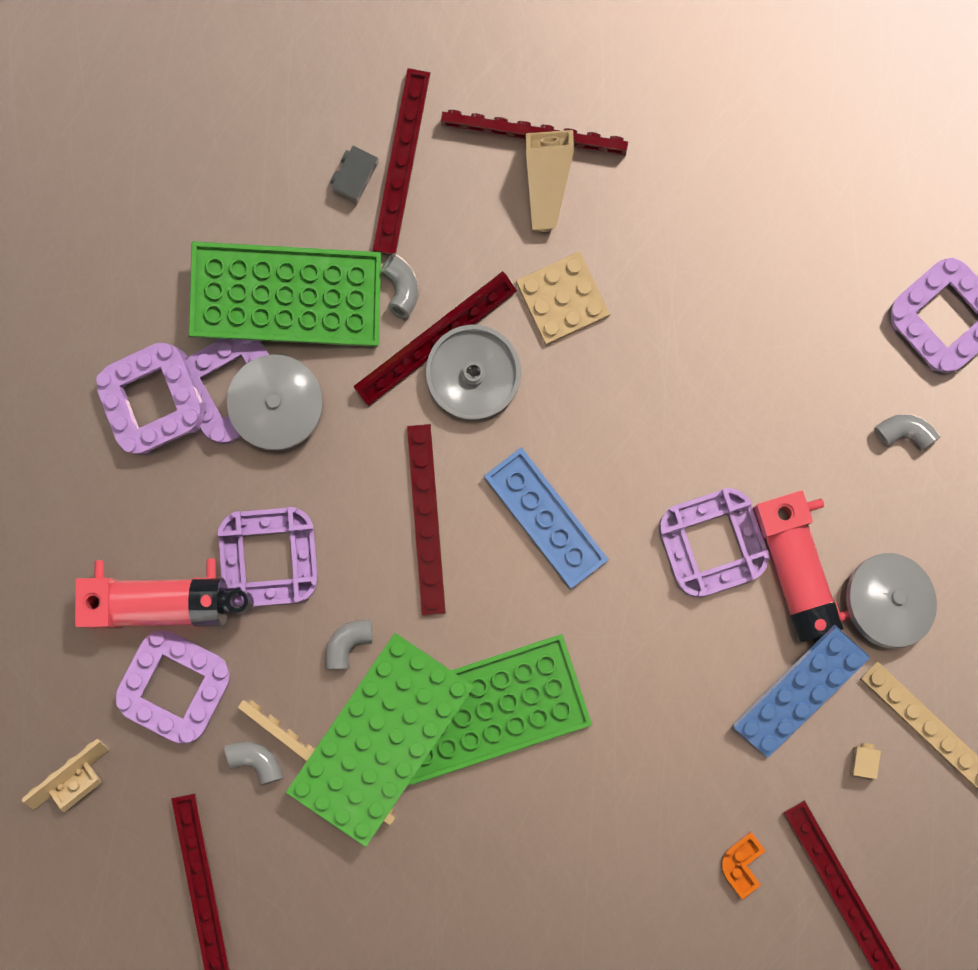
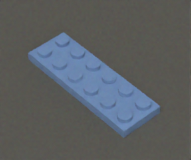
M522 447L484 475V478L570 589L609 560Z
M834 624L733 724L734 728L765 756L769 757L870 659L869 655Z

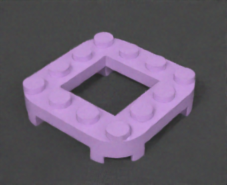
M954 257L940 260L895 299L890 310L893 329L899 331L928 363L927 366L931 370L941 373L957 371L978 353V321L947 348L916 313L945 286L950 284L978 315V276L964 262Z
M220 339L186 359L201 401L205 402L207 407L200 428L210 440L216 443L230 444L241 436L233 427L229 415L222 418L201 378L241 356L247 364L258 357L269 355L261 341Z
M167 343L153 344L108 365L97 375V390L117 443L126 452L148 454L157 447L188 433H195L200 429L199 426L203 421L205 411H207L206 403L201 401L186 359H188L186 353L174 345ZM162 369L177 411L139 428L124 388H126L127 384Z
M725 488L678 505L676 504L669 508L661 518L660 535L676 582L680 589L689 596L704 597L752 581L761 576L767 568L769 551L766 549L752 508V502L741 491ZM729 514L743 558L699 572L684 528Z
M295 507L236 511L223 520L218 528L221 577L225 579L228 591L240 589L249 592L254 600L253 607L299 603L307 600L314 594L318 584L315 534L313 523L305 512ZM290 532L293 579L247 583L243 536ZM239 595L235 599V604L242 607L244 598Z
M165 630L154 631L142 641L117 689L116 705L124 716L177 743H190L200 738L206 731L205 729L230 684V671L228 665L220 656L173 632ZM163 655L205 676L183 719L142 698Z

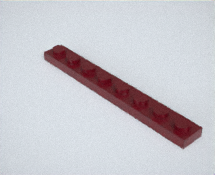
M407 68L373 252H381L388 255L397 254L431 72Z
M452 109L448 110V112L442 111L441 126L525 140L526 133L560 131L554 130V127L551 125L543 124L540 127L531 126V123L527 121L511 123L508 122V119L502 117H494V120L486 119L482 114L472 113L471 116L462 115L461 111ZM565 128L563 130H573L575 148L626 156L628 141H624L622 137L610 136V138H603L599 133L587 132V135L577 133L578 131L575 129Z
M503 271L354 385L353 387L367 406L426 362L431 349L444 334L460 326L475 324L514 294L517 290Z
M431 424L407 426L422 615L446 614Z
M196 793L171 798L204 970H230Z
M805 800L784 811L785 817L872 970H901Z

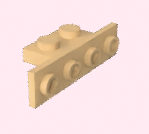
M97 738L94 742L87 744L84 750L75 757L68 759L60 769L48 775L46 780L40 785L32 788L22 798V801L32 810H35L52 796L60 810L63 812L67 811L102 783L91 767V764L107 753L109 749Z

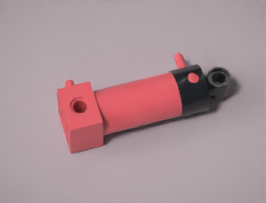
M801 490L756 504L753 507V511L762 537L767 540L790 612V619L797 641L801 643L810 640L812 645H814L834 624L842 630L844 629L842 622L851 618L848 610L839 613L837 603L833 601L809 526L813 522L810 511L823 508L824 501L820 498L807 502L804 492ZM778 510L786 512L787 520L779 518Z
M214 558L206 560V578L186 580H116L104 578V561L96 560L94 562V578H76L75 627L114 629L122 628V626H224L228 613L246 614L253 608L254 600L247 591L240 589L228 591L225 579L216 578V559ZM241 595L244 598V604L242 607L237 608L235 606V599Z

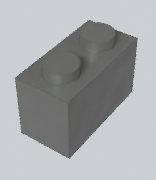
M352 146L350 151L346 150L341 159L343 165L340 171L334 172L330 183L333 184V192L358 204L379 161L378 157Z

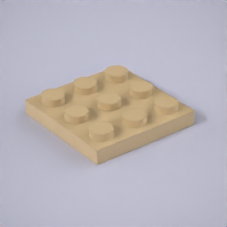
M580 251L516 280L545 345L610 316Z

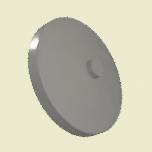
M482 325L460 326L444 334L431 349L426 364L427 385L436 403L449 414L466 420H481L502 411L514 398L521 378L519 357L511 342L498 331Z
M284 355L261 356L245 364L234 376L227 394V410L233 427L247 442L266 450H284L303 442L316 428L323 409L321 388L314 374L300 361Z
M895 553L875 555L862 562L853 571L848 581L846 604L849 616L856 629L875 645L890 649L904 648L921 640L931 629L937 611L935 589L927 573L908 557Z

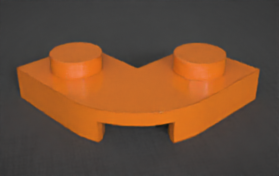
M751 831L733 844L726 851L722 860L723 874L742 900L761 886L747 865L766 852Z

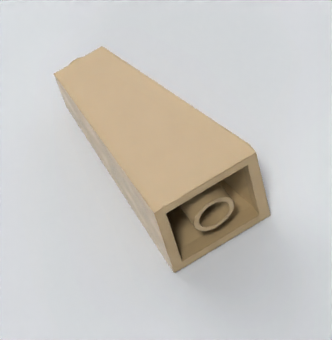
M573 130L526 133V158L532 230L547 232L557 226L574 153Z

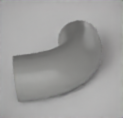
M393 253L381 268V272L389 277L395 285V294L388 308L395 315L401 318H408L419 296L418 281L414 270L398 254Z
M912 414L894 415L874 427L878 437L887 446H890L902 437H909L923 451L941 437L935 428L924 418Z
M357 620L345 623L334 631L326 647L325 669L349 668V652L351 648L358 644H372V620Z
M247 741L224 746L230 769L244 765L251 766L257 772L260 785L283 779L280 765L274 754L263 745Z

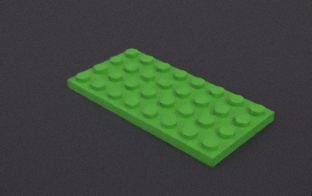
M192 241L188 337L378 347L381 252Z
M394 633L286 793L366 847L474 686Z
M560 634L451 670L472 684L474 688L409 784L413 785L591 726L592 722L563 635Z

